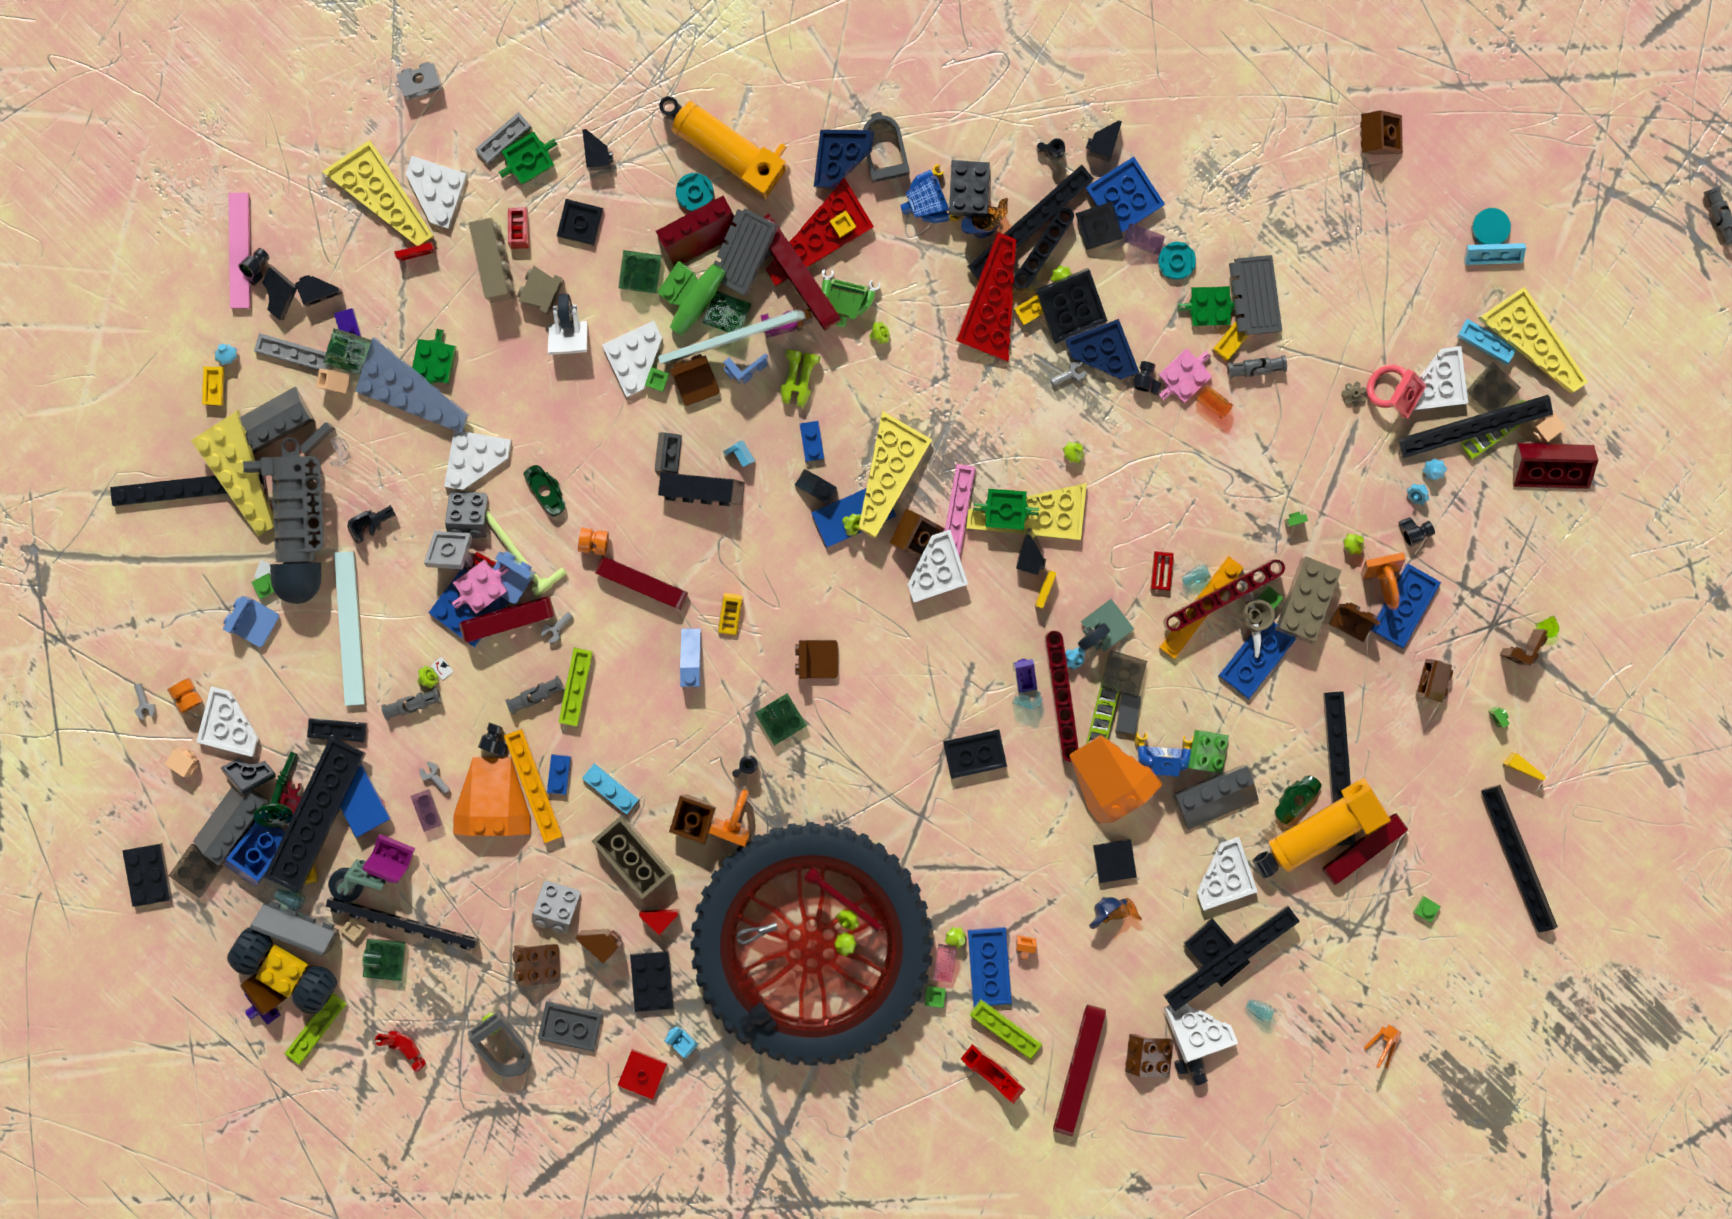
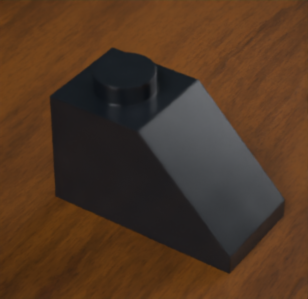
M1118 120L1094 133L1092 138H1088L1085 148L1089 150L1087 155L1109 162L1122 121Z
M582 129L586 168L588 171L611 169V163H614L613 151H609L608 146L587 129Z
M310 275L299 278L300 281L295 283L298 287L297 290L302 303L307 307L343 293L339 287Z
M806 469L803 470L795 483V486L827 505L837 490L836 486Z
M1028 528L1018 556L1016 569L1038 575L1039 570L1044 569L1046 559L1044 558V550L1033 530Z

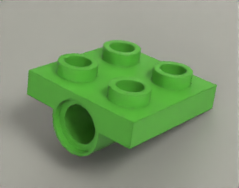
M1195 730L1188 768L1222 773L1229 735Z

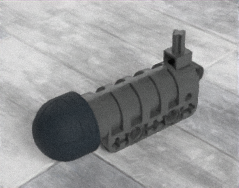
M286 438L281 446L282 457L261 458V461H243V473H262V476L272 475L275 562H283V564H270L271 585L274 592L283 601L291 604H301L312 599L321 585V562L308 563V561H315V551H319L324 543L320 461L316 457L300 456L298 441L294 438ZM293 441L296 444L295 451H286L285 443ZM309 460H313V463L317 465V467L313 468V474L317 473V477H306V473H310L309 467L305 466V464L309 463ZM314 479L317 482L315 490L307 488L306 482L308 480ZM318 492V496L314 495V501L318 502V506H315V512L319 511V516L314 514L308 516V512H311V506H307V502L311 501V495L307 496V493ZM310 518L318 519L319 526L316 529H311L308 526ZM320 530V535L316 534V540L320 541V544L313 548L309 544V541H312V534L309 535V531L316 532Z

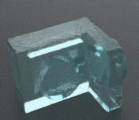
M1036 691L1033 701H1030V696L1020 693L1019 697L1014 695L1012 703L1036 710V707L1040 708L1043 697L1040 696L1041 692Z

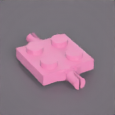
M1187 348L1184 349L1158 374L1166 386V389L1158 396L1162 397L1161 399L1164 401L1172 393L1185 403L1212 377L1203 364L1211 357L1208 354L1209 352L1205 350L1197 358Z
M483 560L454 581L453 584L460 592V597L452 602L453 605L458 603L454 607L458 609V607L466 602L475 613H478L508 590L501 580V576L509 571L506 568L507 566L503 565L495 571L486 560Z

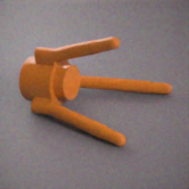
M1389 1024L1387 1028L1382 1026L1380 1031L1364 1046V1050H1367L1384 1035L1382 1039L1388 1043L1377 1063V1068H1380L1390 1049L1385 1068L1389 1067L1396 1045L1401 1038L1402 1032Z

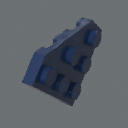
M820 129L813 187L834 189L872 151L874 131Z
M1119 319L1065 339L1072 359L1120 380L1139 373Z

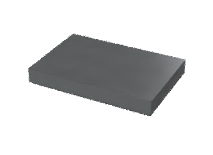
M546 1001L538 1039L594 1052L603 1013Z

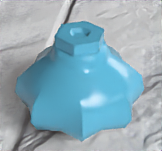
M230 344L219 345L215 351V361L220 362L221 365L231 364L237 358V349Z
M1434 458L1431 461L1425 462V467L1422 471L1426 474L1427 479L1436 481L1444 477L1447 467L1444 465V461Z
M1413 484L1407 489L1408 499L1414 504L1424 505L1426 501H1429V491L1425 485Z
M1080 647L1067 650L1065 652L1067 666L1072 670L1080 667L1084 663L1086 652Z

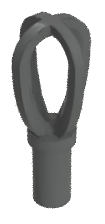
M776 922L763 927L760 926L759 928H748L739 931L736 938L739 944L745 945L755 941L760 936H764V934L778 930ZM754 931L759 932L747 940L742 941L740 939L742 934Z

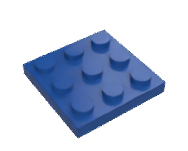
M1134 156L1085 188L1096 206L1113 201L1122 233L1165 205Z
M465 567L459 571L428 612L462 639L460 622L505 609L510 602L500 596L478 613H475L466 602L456 609L454 606L458 603L453 605L452 602L460 597V592L453 582L469 571ZM481 639L474 640L468 643L471 646L476 647Z

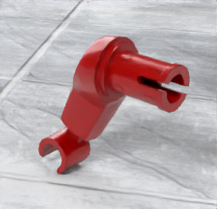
M397 1031L376 1035L375 1041H381L375 1042L377 1046H388L391 1049L401 1050L408 1060L413 1058L414 1062L411 1064V1067L415 1072H419L425 1066L426 1061L422 1057H418L421 1052L411 1037Z

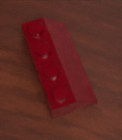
M723 195L656 230V233L675 267L678 261L684 264L726 242L725 237L730 225L736 227L737 224L732 222L734 214Z
M1517 443L1513 457V487L1590 489L1599 461L1595 446Z

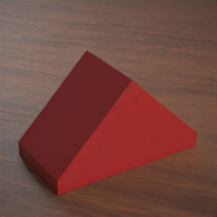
M679 909L641 910L639 917L660 935L678 916Z

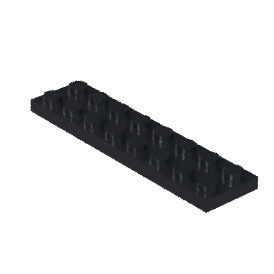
M334 737L329 738L264 875L265 878L296 893H301L366 752Z

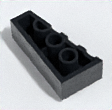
M660 472L658 495L663 496L664 500L676 501V498H681L682 502L694 503V500H700V504L712 505V502H719V506L730 507L731 504H743L745 482L735 479Z

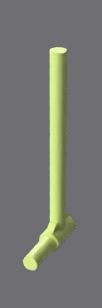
M486 511L485 520L510 553L515 555V559L520 563L523 561L528 564L490 512ZM562 567L548 579L539 578L535 573L532 578L534 583L532 584V592L538 598L553 586L552 584L566 575L567 572Z

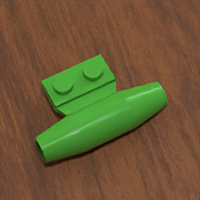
M677 262L657 291L669 303L680 305L670 325L673 331L683 335L699 319L715 296L726 273L722 268L712 264L697 279L695 272L682 262Z

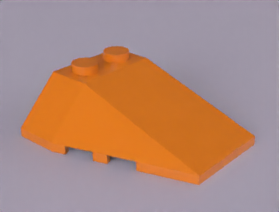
M1102 735L1070 754V759L1087 807L1099 823H1114L1145 804L1162 786L1161 781L1149 767L1137 762L1133 756H1128L1121 751V748Z
M473 757L453 814V834L467 836L530 834L531 815L512 757Z

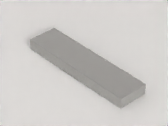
M261 333L258 335L254 352L316 370H330L334 354Z

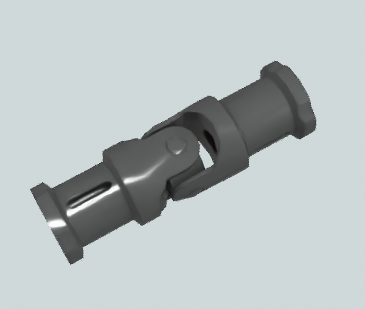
M1717 186L1703 193L1708 197L1711 205L1710 210L1717 222L1718 230L1722 232L1725 239L1724 244L1728 245L1732 243V214L1727 201L1723 199L1721 194V186Z
M1281 355L1279 358L1270 359L1265 357L1243 360L1242 363H1227L1229 379L1238 376L1267 375L1275 371L1287 372L1285 355Z
M557 675L555 679L546 683L542 682L537 687L525 690L519 696L506 699L505 701L511 714L515 715L516 711L525 707L529 708L542 700L550 698V695L556 692L565 691L560 677Z
M435 687L432 691L417 693L416 697L408 696L398 699L397 702L389 705L383 704L381 708L386 721H389L392 717L404 716L416 712L418 709H425L431 704H441L442 698L439 689Z

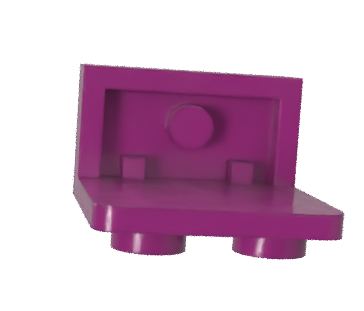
M379 834L373 852L364 863L362 870L369 875L385 879L389 883H398L410 866L415 848Z

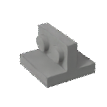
M434 531L424 561L425 566L448 569L472 568L474 560L469 552L472 541L471 533Z

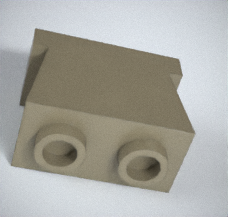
M533 266L525 276L527 280L525 286H521L518 292V301L522 304L538 307L542 313L549 315L564 280L557 275H554V278Z

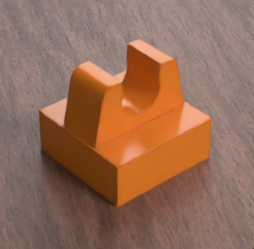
M1017 935L1016 951H1020V959L1028 960L1029 953L1035 954L1036 938Z

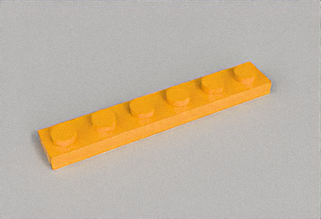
M1227 556L1195 600L1236 579L1244 567L1230 556ZM1222 590L1220 592V599L1224 595L1226 590ZM1205 599L1203 601V608L1209 610L1212 605L1211 601ZM1192 608L1186 610V617L1192 619L1195 612ZM1208 615L1178 631H1171L1159 648L1175 659Z
M523 728L504 735L544 843L562 837V831Z

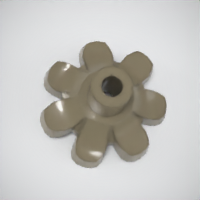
M1356 381L1354 386L1351 383L1345 385L1347 390L1341 392L1343 397H1347L1344 400L1345 404L1348 405L1352 402L1353 406L1357 407L1359 406V401L1365 402L1366 397L1363 394L1366 393V388H1360V382Z

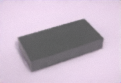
M325 422L299 447V450L303 454L309 455L335 427Z
M1121 693L1115 731L1135 734L1141 696Z

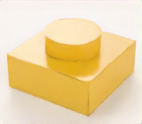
M847 211L830 220L831 225L840 238L856 228Z

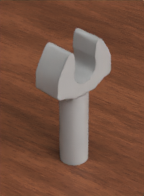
M1082 362L1070 363L1069 371L1051 379L1053 386L1070 378H1074L1077 381L1082 380L1087 372L1084 371L1080 374L1075 372V368L1081 366Z
M567 612L554 626L545 625L541 636L546 635L548 631H552L554 635L548 643L558 641L561 638L559 631L573 616Z
M142 683L134 685L139 700V707L135 709L136 715L141 720L145 719L144 709L147 708L150 716H155L156 706L147 702Z
M427 762L432 771L428 774L423 768H420L421 778L423 780L431 779L446 794L450 788L437 775L439 766L436 763Z

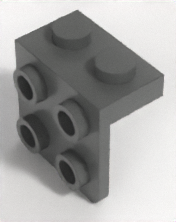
M451 492L449 494L445 519L446 531L471 533L472 538H486L485 515L488 501L487 494Z

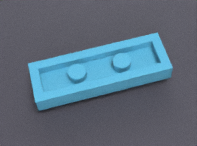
M1525 243L1467 245L1464 258L1465 265L1523 263L1526 246Z
M1469 319L1464 321L1457 335L1461 340L1505 365L1509 364L1516 351L1504 339Z
M595 763L582 777L584 781L626 815L639 800Z

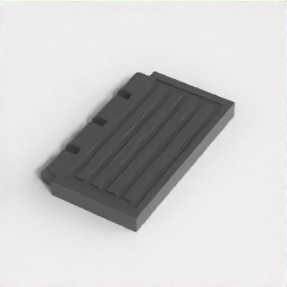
M744 208L743 211L737 209L732 221L737 226L730 225L725 237L729 244L722 243L717 255L721 262L715 260L714 264L726 272L721 281L722 284L742 295L748 296L779 225Z
M1272 255L1237 258L1234 260V263H1229L1230 277L1237 278V280L1231 281L1233 296H1239V299L1234 300L1235 314L1242 315V318L1236 319L1238 332H1244V336L1282 331Z

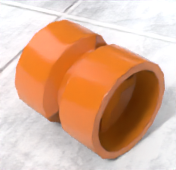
M582 527L578 540V552L590 553L593 551L596 555L605 556L608 547L609 531L597 530L594 532L593 529Z
M190 678L180 681L167 689L171 698L177 701L175 705L180 714L203 702L199 693L194 692L195 686Z

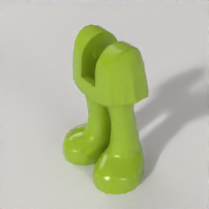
M786 349L785 357L789 360V371L786 384L781 385L782 403L789 404L792 391L799 392L797 406L804 407L811 393V390L808 389L810 374L813 366L820 362L821 356L804 353L799 385H795L802 352Z

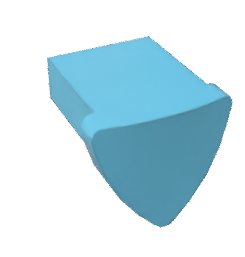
M738 441L723 451L725 456L734 452L743 467L755 462L744 441Z

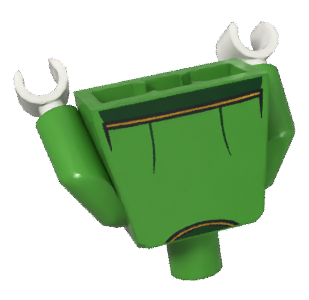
M825 269L822 271L824 280L822 281L821 289L841 318V321L835 325L846 327L848 318L855 319L857 315H862L871 307L876 295L875 292L880 288V283L877 288H873L871 286L873 280H871L868 287L833 279V270H831L830 276H825Z

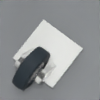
M560 294L558 296V306H553L555 323L549 324L548 355L587 352L588 323L587 321L579 322L577 305H572L570 295Z

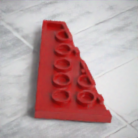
M844 178L789 243L808 268L870 231L874 226ZM847 211L856 228L840 238L831 225L830 220ZM774 259L766 268V272L776 287L788 280V277Z
M997 232L955 341L1009 362L1016 239Z

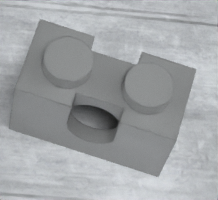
M425 62L419 65V69L412 71V68L402 70L400 74H397L403 96L407 101L444 89L434 63ZM423 76V81L419 84H416V77Z

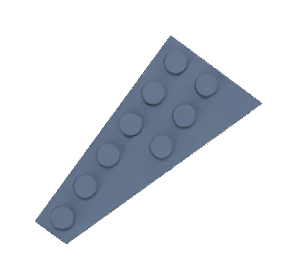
M372 337L355 392L462 433L469 414L443 395L438 388L432 386L427 379L409 364L398 358L392 350L381 344L376 337Z

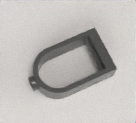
M882 112L871 114V119L866 122L863 130H869L870 127L877 123L890 125L896 132L903 164L874 170L869 153L866 159L872 183L910 175L899 125L891 117L882 115Z
M500 1010L468 1031L469 1042L495 1073L503 1077L520 1076L526 1072L529 1063L526 1042ZM503 1027L521 1048L523 1055L513 1064H501L495 1060L481 1041Z

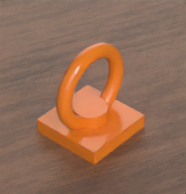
M1404 552L1366 560L1361 571L1363 580L1374 577L1380 579L1384 600L1391 610H1396L1399 606V592L1394 573L1400 572L1406 560Z
M747 789L742 790L731 819L723 821L715 817L709 830L710 834L745 847L751 831L741 828L742 825L738 821L749 795Z

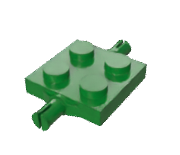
M532 132L501 151L507 160L508 166L498 171L502 179L513 173L522 185L526 184L555 166L550 158L549 150L558 146L557 142L553 138L544 144L539 140L536 133Z
M1230 286L1191 287L1189 303H1178L1177 307H1185L1178 308V311H1189L1191 326L1231 325L1232 309H1235L1234 302H1232L1230 297Z
M436 329L434 340H417L412 368L427 379L432 386L433 383L439 382L449 384L457 346L442 342L444 333L442 329Z
M988 488L985 504H973V506H976L973 507V511H984L986 516L985 527L1024 530L1027 515H1039V512H1031L1039 511V508L1028 507L1026 502L1027 491Z

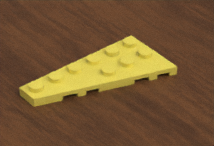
M371 140L322 171L416 246L425 244L435 237Z
M1525 287L1478 318L1570 394L1588 383V380Z
M237 410L193 438L191 442L259 537L274 527V518L270 505L266 501L263 484L261 485L259 473H243V461H255L251 446L248 445L245 436V428L241 424L240 412Z
M883 411L879 422L858 527L859 530L873 538L877 536L932 439Z
M1087 483L1027 496L1026 502L1028 507L1039 508V511L1031 512H1039V515H1027L1024 530L985 527L986 516L984 511H973V508L968 509L966 529L1026 535L1027 529L1031 528L1035 536L1081 540Z

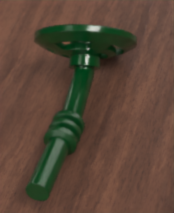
M290 752L283 770L279 772L280 775L277 776L279 779H276L277 783L270 804L263 805L255 810L254 820L259 825L275 828L290 823L293 811L289 807L278 803L283 787L287 785L286 781L291 776L289 773L296 760L297 753ZM266 816L267 818H269V819L272 820V821L265 820V819H263V818H261V817Z

